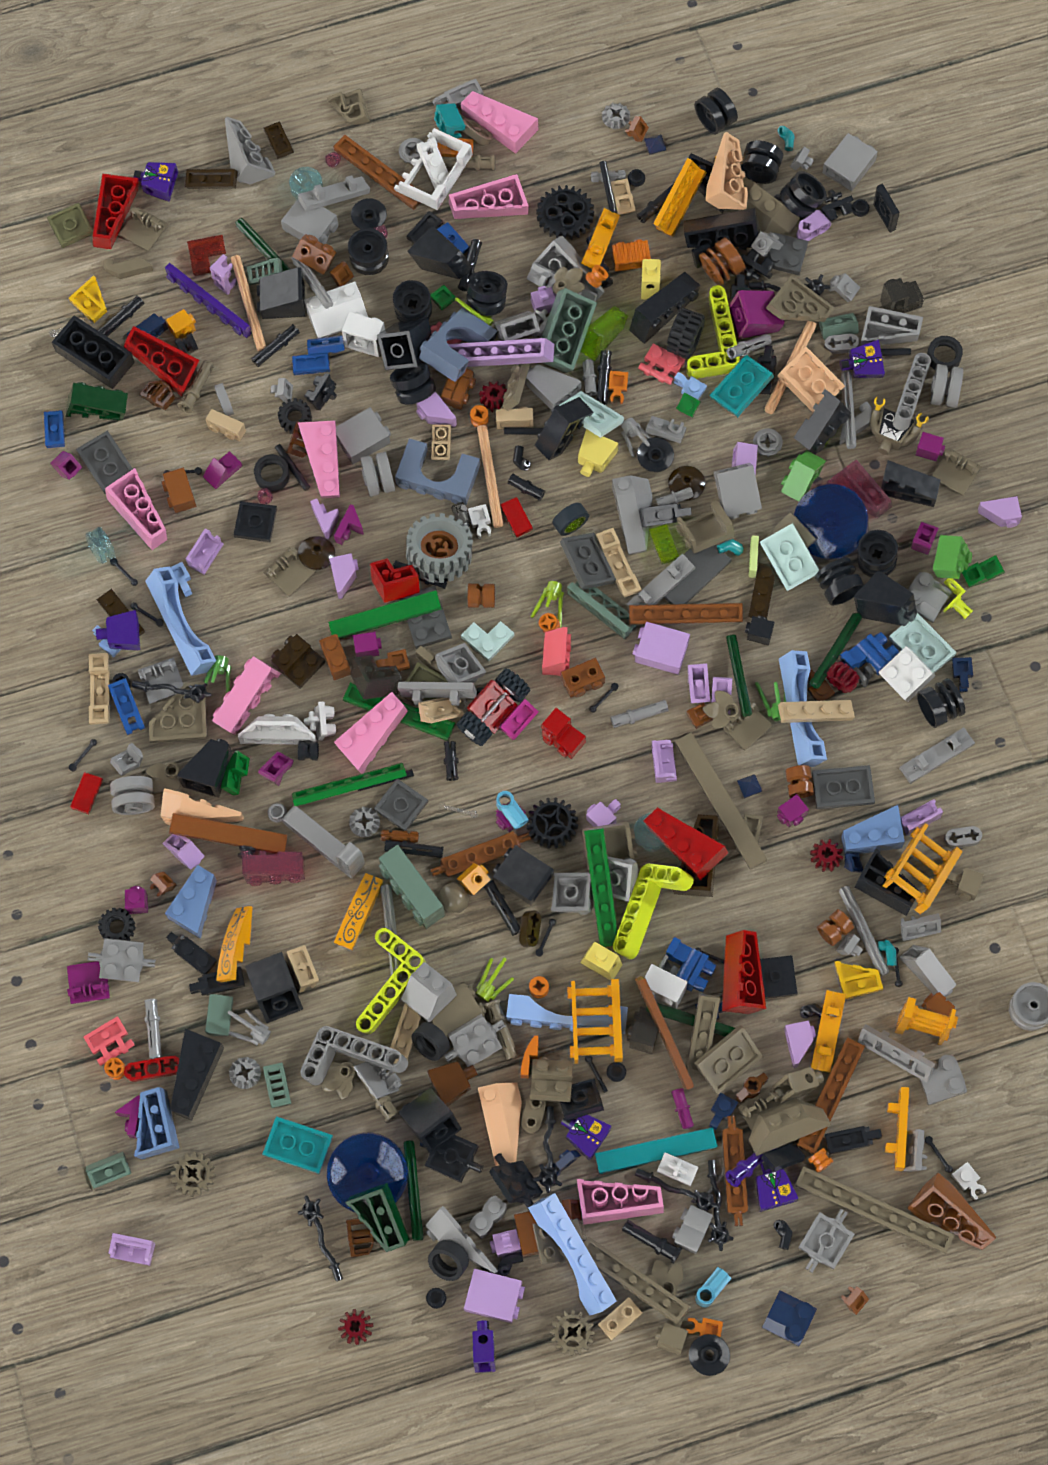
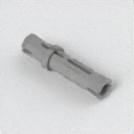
M764 334L747 342L741 341L736 346L728 348L727 355L731 359L738 356H746L751 351L762 348L765 345H770L771 337L768 334Z
M666 700L638 709H628L626 712L611 716L610 718L613 728L629 723L635 724V721L668 712L669 710Z
M157 999L144 1000L146 1008L144 1020L147 1023L149 1059L161 1058L160 1016H158Z

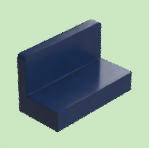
M155 313L136 326L138 329L156 338L168 330L165 319L162 316L158 317Z

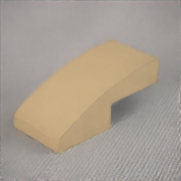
M628 178L612 181L611 186L617 214L622 215L636 212Z

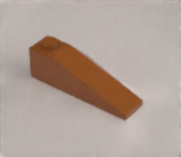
M939 1173L925 1183L907 1208L919 1219L932 1223L947 1232L949 1231L959 1236L960 1240L981 1250L996 1239L994 1233L958 1190Z

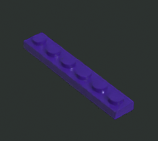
M169 262L165 270L167 273L166 277L170 282H176L184 293H190L198 304H204L211 314L218 315L219 319L225 325L229 324L232 326L234 332L239 336L242 334L245 338H248L252 334L249 324Z

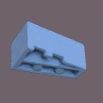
M898 805L844 830L841 836L844 856L846 853L861 854L874 852L876 848L879 851L902 848L905 841Z
M197 865L165 912L170 921L200 939L217 882L214 874Z
M157 1087L140 1093L139 1127L136 1134L137 1148L134 1157L139 1159L149 1158L180 1148L167 1090Z

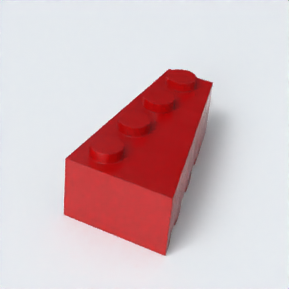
M102 173L92 236L93 247L112 249L139 190L138 178Z
M135 326L132 327L124 344L125 349L130 351L134 357L182 397L198 366L199 359Z
M658 807L643 820L647 828L700 880L728 854L724 845Z
M741 930L726 935L722 1011L751 1014L765 1010L766 1002L757 932Z

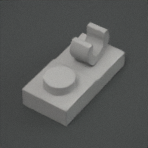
M651 416L645 433L681 443L687 427H684V422L677 425L674 424V419L669 422Z
M939 913L920 917L919 919L911 916V920L906 922L904 918L901 919V937L903 941L941 933Z
M915 1129L907 1131L905 1168L903 1170L905 1172L927 1169L926 1166H922V1159H927V1156L922 1154L925 1142L924 1130Z

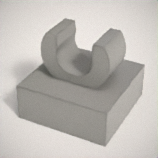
M804 146L796 154L790 167L795 171L800 166L805 170L811 167L814 160L807 156L810 150Z
M279 378L278 385H272L270 393H275L276 398H280L283 402L288 403L287 399L292 400L293 385L286 378Z
M855 934L846 935L836 951L841 955L851 954L859 956L863 951L861 947L856 945L860 938Z

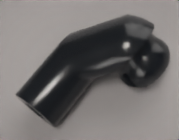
M517 445L514 450L513 463L520 470L526 471L530 468L531 462L523 457L524 447Z
M816 1003L804 1005L800 1009V1015L805 1019L813 1016L821 1018L823 1008Z
M776 1220L774 1222V1229L781 1237L779 1248L789 1250L793 1232L784 1220Z
M522 1252L504 1255L498 1264V1273L501 1276H507L513 1264L524 1262Z

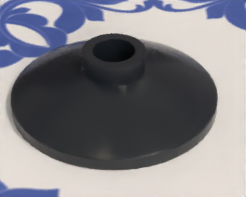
M373 198L358 201L351 211L352 222L359 229H378L385 223L387 218L385 206Z
M649 438L647 441L650 446H646L644 442L639 446L637 458L640 465L647 471L662 472L673 463L674 449L665 439ZM658 456L659 459H653L652 457Z
M704 1334L692 1342L689 1349V1360L697 1372L706 1376H713L723 1372L728 1366L730 1350L727 1343L721 1337L714 1334ZM712 1350L714 1354L712 1356H708L706 1354V1351Z

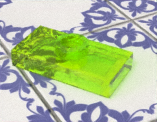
M667 524L649 529V534L661 565L675 561L679 554Z

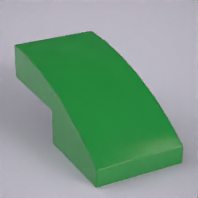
M996 555L981 563L977 562L962 572L969 588L1005 573Z
M239 751L233 753L226 767L221 789L233 796L239 794L241 778L248 775L249 757Z

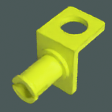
M947 578L944 584L957 596L943 609V612L945 613L949 608L953 607L966 619L973 612L961 600V596L966 591L954 579Z

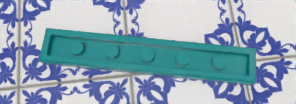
M712 1127L595 1153L599 1174L661 1161L664 1153L679 1157L716 1149L717 1143Z

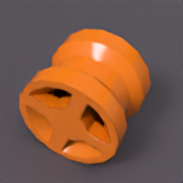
M596 264L592 271L585 275V278L590 285L599 288L602 281L608 278V273L602 266Z
M477 405L471 409L470 419L474 427L477 428L480 425L488 424L489 414L486 407Z
M545 613L539 619V626L543 632H548L560 628V622L554 614Z
M542 976L534 977L529 983L530 994L536 999L546 997L549 992L548 981Z
M110 1058L106 1061L104 1070L111 1079L119 1080L125 1076V1064L119 1058Z
M825 1148L819 1150L808 1159L816 1167L817 1173L834 1162L832 1158L826 1155L827 1151Z

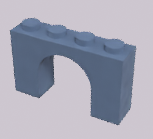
M461 308L457 313L454 312L448 322H443L439 331H434L428 341L425 340L422 343L419 359L456 382L465 373L469 360L453 350L447 341L460 339L468 343L491 342L495 340L498 331L464 308Z
M409 438L395 476L396 485L405 490H416L417 493L422 495H433L439 500L447 499L457 505H467L480 468V458L462 454L452 477L441 482L431 481L421 472L428 452L427 443Z

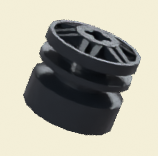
M407 280L396 287L393 293V305L396 317L400 322L430 319L432 315L431 295L429 289L422 282Z
M877 529L867 532L859 540L857 561L860 570L865 575L872 578L879 570L888 576L896 568L898 545L893 535L887 531Z
M849 557L840 558L827 564L815 575V579L820 583V588L826 589L824 595L831 606H837L853 599L855 594L865 585L860 575L854 574L856 568L852 565Z
M949 678L942 680L941 683L937 682L935 690L932 687H927L917 692L920 709L927 722L933 728L947 723V716L954 720L957 716L960 717L965 714L962 696L956 685Z

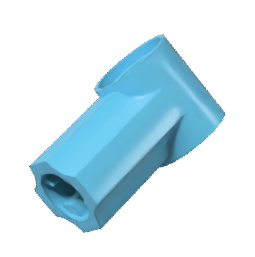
M502 791L497 795V808L502 811L515 830L529 821L510 792ZM506 797L510 800V803L502 805L500 799Z
M717 1267L702 1287L699 1288L695 1300L700 1307L706 1308L713 1303L731 1280L728 1273ZM707 1292L711 1299L707 1302L703 1301L700 1298V1293Z

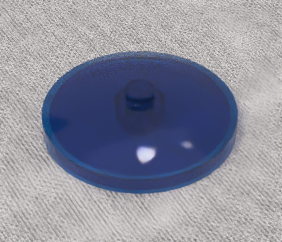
M825 484L810 490L801 498L794 512L797 519L817 539L807 549L810 554L818 558L833 560L848 556L858 548L859 540L868 531L869 517L864 502L854 491L842 485Z
M373 1132L357 1133L344 1139L332 1152L327 1166V1182L332 1195L338 1203L352 1212L354 1210L345 1203L350 1196L388 1183L396 1203L403 1194L408 1179V1166L401 1149L388 1137Z

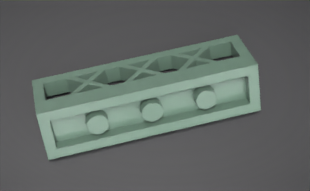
M578 581L575 584L572 582L567 587V594L623 639H626L639 625L632 624L629 627L622 622V619H629V613L597 587L589 588V593L579 588ZM600 596L603 599V605L592 597ZM606 608H615L618 616L613 615Z

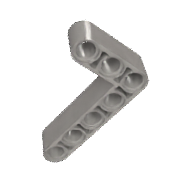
M293 806L281 819L289 829L348 877L353 879L365 865L362 852L354 844L349 842L345 846L297 806Z
M324 1026L317 1032L300 1073L302 1078L311 1085L321 1084L336 1052L396 1073L406 1070L408 1060L395 1049L329 1026ZM399 1058V1061L394 1064V1061Z

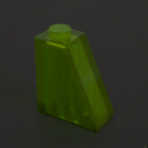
M616 306L609 309L589 325L580 352L593 361L597 360L600 356V351L605 350L624 329L628 315Z

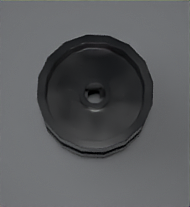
M718 87L708 92L707 97L703 96L694 103L699 120L714 135L738 119L737 110L726 92Z
M760 140L747 143L743 154L744 157L740 163L741 171L745 172V177L760 184H769L776 181L784 156L780 148L772 143Z
M805 171L797 172L780 191V197L784 205L790 212L801 218H807L815 212L816 208L827 197L821 182Z
M363 228L356 231L350 237L348 253L353 269L363 275H375L386 268L389 261L388 245L385 236L380 231L373 228Z
M492 271L473 273L468 279L466 304L480 315L491 316L501 313L506 304L508 286L506 279Z
M421 361L418 367L395 369L391 373L390 381L393 388L396 389L395 394L401 404L419 403L429 398L436 391V385L430 376L431 372L427 363Z

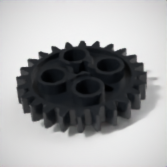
M559 185L557 191L551 188V194L545 192V197H540L541 202L537 203L536 215H538L539 227H544V233L549 231V237L555 234L556 238L563 236L566 239V236H569L573 240V235L579 238V232L585 234V228L590 229V223H593L594 204H591V198H587V193L581 195V189L576 192L575 186L571 190L568 189L567 185H565L564 189Z

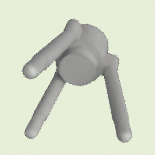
M628 418L621 424L623 429L621 434L625 438L632 457L635 454L628 436L634 437L638 435L646 446H650L647 439L652 437L645 433L646 431L633 418Z
M248 1009L245 1010L258 1024L256 1026H253L229 1010V1015L252 1030L250 1035L253 1038L229 1031L230 1036L251 1042L256 1046L259 1043L263 1045L267 1041L271 1031Z

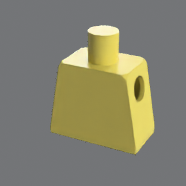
M659 259L642 260L641 300L649 299L660 290L661 260ZM652 284L654 288H647V285Z
M586 429L578 454V463L583 465L580 473L586 477H590L593 470L602 473L617 454L618 443L606 437L600 438Z
M596 942L589 947L580 962L610 981L616 977L622 967V962L617 954Z

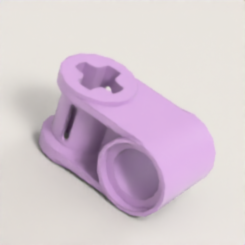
M816 210L810 216L800 221L796 237L810 241L827 231L831 226V222L821 210Z

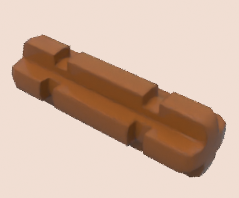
M382 830L381 841L403 842V840H407L411 843H417L419 833L417 831H410L408 833V831L392 830V832H389V830Z

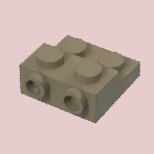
M539 1057L538 1059H533L530 1100L571 1102L573 1061H569L566 1058L549 1060L546 1057Z

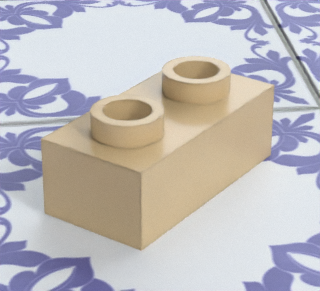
M520 407L508 411L501 408L496 410L497 429H504V427L534 428L533 408Z
M213 409L210 410L205 419L209 430L214 433L220 432L230 440L236 439L241 441L246 432L244 423Z
M628 1297L598 1324V1327L612 1342L642 1315V1312Z

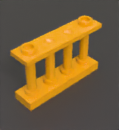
M926 823L912 831L910 834L912 839L894 868H891L884 878L887 880L883 884V887L887 888L894 882L917 899L916 902L918 904L914 910L919 914H922L931 906L963 852L958 847L954 848L951 852L949 850L946 851L924 834L929 826ZM919 840L942 857V864L937 865L915 848ZM910 855H913L933 871L935 875L933 879H929L907 862ZM902 868L923 883L926 891L920 893L898 875Z
M611 979V985L602 988L575 989V981H571V987H567L568 999H572L574 1046H570V1058H574V1064H578V1056L610 1054V1056H614V1062H623L619 979ZM607 995L612 998V1005H608V1007L576 1008L577 996ZM608 1015V1017L613 1019V1024L609 1025V1027L577 1028V1016ZM609 1035V1037H613L614 1044H610L607 1047L578 1048L577 1036Z
M908 997L899 1014L895 1033L903 1035L905 1030L913 1029L938 1036L937 1045H942L944 1041H948L951 1029L956 1028L958 1017L955 1016L956 1010L952 1009L948 1016L918 1008L915 1005L916 999Z

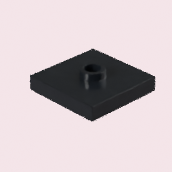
M882 183L876 188L873 205L886 228L891 233L896 230L900 212Z
M240 501L233 534L234 538L271 542L277 506Z
M792 955L760 959L765 999L798 995Z
M595 1078L572 1084L571 1102H560L565 1120L604 1111Z

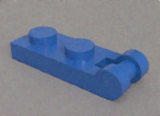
M127 679L109 684V690L127 735L132 734L134 730L145 729ZM135 717L136 722L129 724L128 719Z

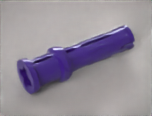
M754 1152L746 1160L739 1161L733 1170H728L725 1173L727 1181L732 1186L738 1187L741 1181L746 1177H750L753 1170L763 1162L761 1159L762 1154L756 1156Z

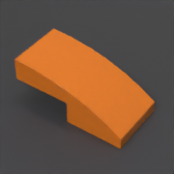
M534 1035L527 1046L521 1065V1078L529 1079L530 1059H538V1036Z

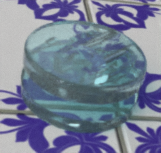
M301 167L295 170L289 179L290 190L296 200L298 199V194L311 191L316 185L321 184V187H323L320 173L311 167Z
M97 527L92 532L89 531L85 534L87 543L99 563L107 562L106 555L109 559L115 558L116 554L113 545L101 527Z
M648 813L641 816L635 823L634 835L635 842L640 848L653 852L662 849L665 845L645 825L643 820L651 814Z

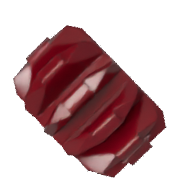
M489 381L488 386L483 385V391L479 392V397H481L480 404H484V407L487 409L490 408V411L493 413L494 409L500 410L503 406V397L507 389L504 383L499 386L498 381L495 384Z
M839 661L835 662L828 669L826 678L834 688L844 693H851L857 687L860 678L852 667Z
M821 839L820 845L816 843L813 845L815 850L810 851V855L813 856L810 861L813 863L817 862L815 865L816 869L822 866V872H825L828 867L829 871L832 872L834 867H840L839 861H843V856L840 854L843 850L841 848L836 849L838 842L832 845L831 839H828L825 844L824 840ZM829 853V858H824V854Z
M353 1309V1316L345 1312V1316L348 1319L340 1318L339 1321L345 1324V1326L338 1327V1330L345 1331L341 1338L348 1337V1344H351L353 1338H355V1344L359 1345V1338L367 1342L364 1335L371 1336L372 1332L367 1330V1328H372L374 1325L373 1323H367L371 1317L369 1315L364 1317L365 1312L363 1310L357 1316V1310ZM354 1322H356V1324L361 1323V1325H359L360 1330L358 1332H356L355 1330L353 1332L351 1331V1329L353 1328L352 1324Z

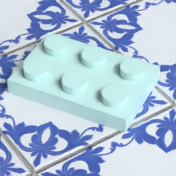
M582 391L560 404L563 405L580 397L594 412L590 417H585L582 421L583 427L600 438L621 425L624 421L622 415Z
M793 523L760 541L787 591L814 577L819 571L818 566Z
M918 613L913 621H909L906 626H900L888 638L900 651L906 646L909 647L933 673L938 671L957 653Z

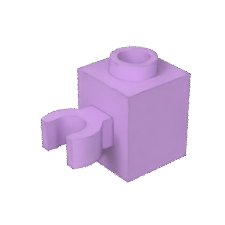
M538 287V291L530 293L534 311L542 312L543 309H546L548 313L551 312L556 298L552 287Z
M616 799L607 808L601 802L597 805L593 804L586 811V820L593 827L615 824L616 817L613 814L621 808V804Z
M516 1229L492 1235L493 1241H490L492 1253L497 1252L498 1257L522 1252Z

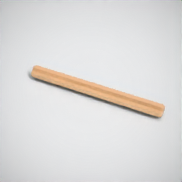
M239 255L231 257V262L257 351H261L266 347L241 258Z
M807 321L786 366L807 346L816 328L815 322ZM780 379L765 406L764 411L766 413H774L787 387Z
M480 425L477 427L493 527L500 528L503 526V519L488 430L486 425Z

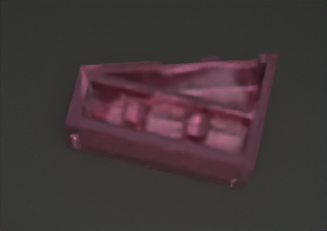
M857 459L827 481V488L875 518H879L892 508L890 498Z
M241 851L242 874L247 884L251 886H260L262 883L267 882L276 885L280 884L281 881L298 883L301 880H305V863L302 852H277V854L266 855V851H260L259 855H248V851Z

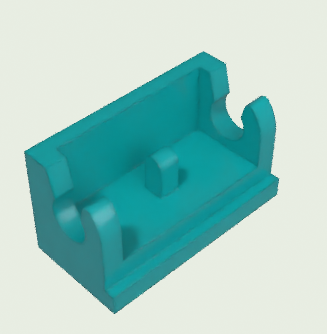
M455 103L436 104L434 120L439 131L457 139L461 138V133H454L457 130H465L466 125Z

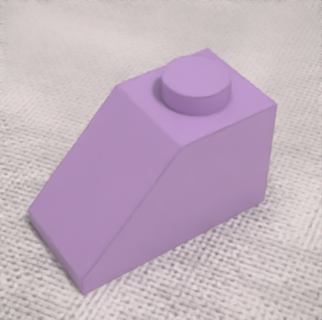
M436 392L429 398L417 403L416 412L422 420L425 419L428 424L451 425V427L457 425L455 415Z
M1017 496L980 502L978 507L979 514L1000 527H1015L1022 518Z
M351 553L329 558L339 599L344 597L357 578L356 570H359L357 559L353 560Z
M172 834L162 843L190 870L199 865L205 857L194 843L185 836Z
M809 1021L785 1025L784 1032L793 1068L798 1067L810 1048L813 1038L816 1037L814 1026H810Z

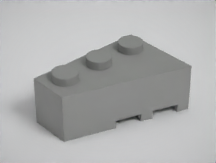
M869 306L860 346L879 340L880 345L918 341L923 317Z

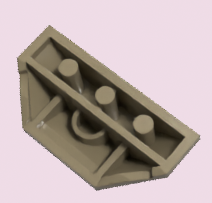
M745 177L743 183L748 191L746 209L755 208L760 232L790 234L800 221V218L790 212L784 204L756 183Z
M794 1098L759 1113L749 1142L756 1156L828 1127L831 1123L822 1108Z

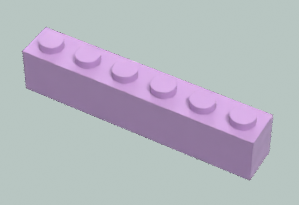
M546 338L448 344L453 350L469 360L467 367L553 362L554 343Z

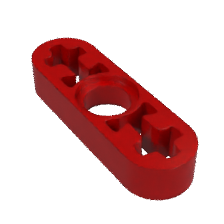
M166 1056L131 1062L125 1066L124 1075L131 1082L177 1075L178 1066H175V1070L166 1067L164 1068L165 1072H163L161 1062H164L165 1066L171 1065V1061L179 1064V1058L176 1056ZM157 1064L159 1066L158 1072L150 1074L148 1072L149 1065ZM144 1065V1072L146 1075L143 1076L142 1072L135 1073V1077H132L131 1074H128L132 1071L133 1067L136 1070H142L141 1066Z

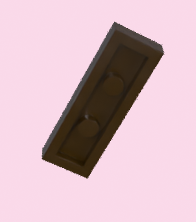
M186 169L185 187L187 189H236L238 171L235 169Z
M758 564L748 615L750 618L753 616L768 617L776 575L773 565Z
M112 588L96 599L109 617L129 612ZM139 624V635L141 636L145 633V630Z

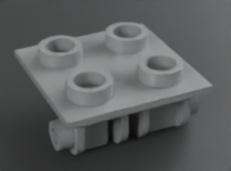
M174 657L138 670L141 681H149L150 685L170 684L179 689L183 686ZM169 689L149 690L146 692L149 704L177 694Z
M367 1062L353 1067L359 1078L369 1088V1092L376 1099L395 1093L402 1086L400 1083L401 1079L393 1071L386 1072L387 1069Z

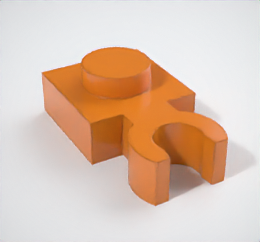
M610 371L608 390L613 391L610 396V403H613L614 397H619L620 404H623L624 396L621 392H627L628 372Z
M688 1318L687 1322L694 1323L695 1328L693 1330L686 1329L688 1330L687 1334L698 1332L700 1333L699 1336L714 1334L721 1337L722 1321L703 1318L702 1323H698L695 1318Z

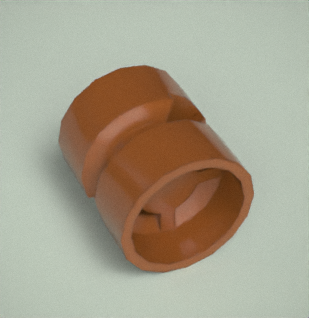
M468 583V608H479L480 605H483L484 608H495V584L480 586L477 583Z
M798 765L786 769V779L790 783L788 785L790 798L798 795L801 799L814 794L813 783L809 781L812 778L809 766Z
M840 909L833 912L829 916V920H824L817 926L819 934L831 946L836 945L842 939V935L846 936L854 929L851 920Z

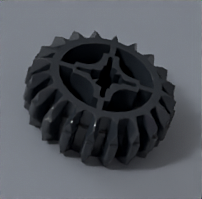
M556 797L554 802H550V798H546L545 804L540 800V807L534 804V811L529 810L528 812L531 816L527 817L530 824L526 825L527 830H531L529 836H535L533 839L534 843L540 840V847H543L546 843L547 849H550L553 844L555 849H558L559 843L563 847L566 846L565 840L571 842V836H576L575 830L578 829V824H576L578 817L574 816L576 811L570 810L571 804L564 806L565 800H561L558 803V798ZM554 810L552 814H544L546 811ZM561 813L566 816L568 826H565L559 820ZM537 820L541 821V824L545 826L544 834L538 830L536 826ZM555 820L556 824H552L549 828V823ZM554 832L562 833L558 836H551Z

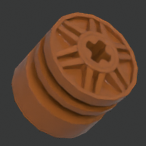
M726 237L715 243L717 253L708 248L706 250L707 255L703 252L699 254L706 274L720 286L724 284L723 279L726 281L730 280L728 271L737 276L746 269L738 251Z

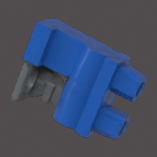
M882 632L874 636L869 634L855 647L840 654V662L847 664L857 672L860 678L859 682L863 687H867L874 673L879 676V672L899 653L894 645H891L886 650L883 648V645L887 643V638ZM868 663V666L864 667V671L861 672L859 668Z
M674 937L658 967L687 981L686 989L692 992L695 989L704 992L708 981L701 978L700 975L703 972L712 977L717 965L708 960V955L681 943L680 939ZM668 960L680 965L681 967L677 968L675 965L671 967Z

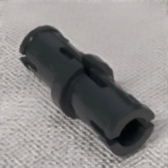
M514 473L510 476L508 480L509 485L519 489L523 494H528L539 501L542 500L545 490L535 486L530 480L526 481Z
M449 741L444 742L446 780L451 781L452 773L453 781L459 779L457 769L459 759L456 757V742L451 741L450 749Z

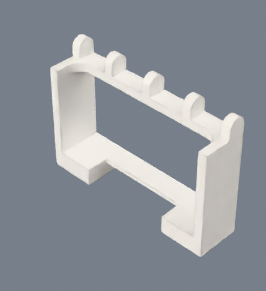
M434 128L432 133L429 132L427 135L428 138L434 137L436 142L459 152L456 156L457 162L442 185L438 184L432 195L410 186V183L423 165L421 157L419 160L413 158L411 164L414 165V168L410 174L406 172L402 174V177L406 180L405 182L400 181L399 185H395L394 190L438 210L473 154L470 144ZM430 148L427 149V153L429 155L431 152Z

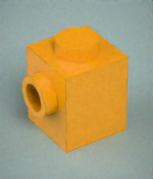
M185 309L166 319L168 329L175 339L184 338L187 334H193L196 331L194 325L196 321L191 313L187 314Z
M474 863L457 878L465 890L472 895H475L491 879L487 876L489 874L488 870L482 864L479 866Z

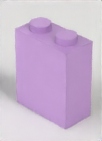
M646 622L645 627H641L638 638H640L639 645L635 644L633 650L635 662L679 675L690 634Z
M474 1269L464 1311L512 1323L513 1319L518 1318L520 1307H517L518 1298H523L525 1287L522 1286V1281Z

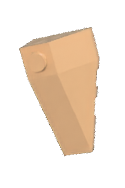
M728 132L723 134L707 183L705 201L718 209L744 210L747 208L748 191L743 183L745 172L741 171L740 165L742 161L740 141Z
M164 788L161 817L167 825L171 824L173 813L222 823L239 822L244 819L242 812L221 805L212 807V804L206 800L194 801L189 798L188 794Z
M496 1083L479 1087L478 1092L493 1158L497 1154L502 1153L508 1163L516 1162L522 1107L518 1083ZM494 1158L495 1166H498L499 1164Z

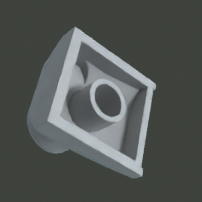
M920 572L908 589L914 593L917 613L932 623L952 594L951 590L935 581L933 576L927 572Z
M465 643L435 655L437 667L448 682L475 683L478 678L483 677L486 673Z
M608 857L613 898L629 902L638 877V864L631 858L622 860Z
M554 873L551 911L579 913L581 915L590 913L594 905L590 873Z
M953 1054L944 1055L939 1059L931 1061L935 1063V1067L930 1079L927 1082L920 1079L928 1106L967 1092L963 1075Z

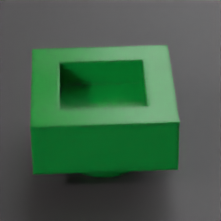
M442 285L431 294V300L441 310H444L456 299V296L445 285Z
M684 393L676 409L693 418L701 401Z

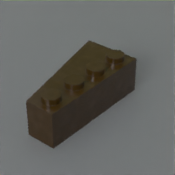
M698 814L693 828L718 842L720 823L718 815ZM681 863L679 868L692 875L694 881L691 888L687 891L672 889L675 895L713 897L716 866L700 880Z

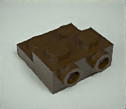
M296 634L294 637L291 635L285 640V646L281 650L277 649L273 652L271 663L273 667L301 689L326 661L311 648L310 644Z

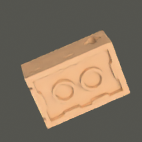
M807 347L777 375L813 413L815 411L813 409L815 403L819 405L824 397L822 394L824 389L836 396L845 387Z

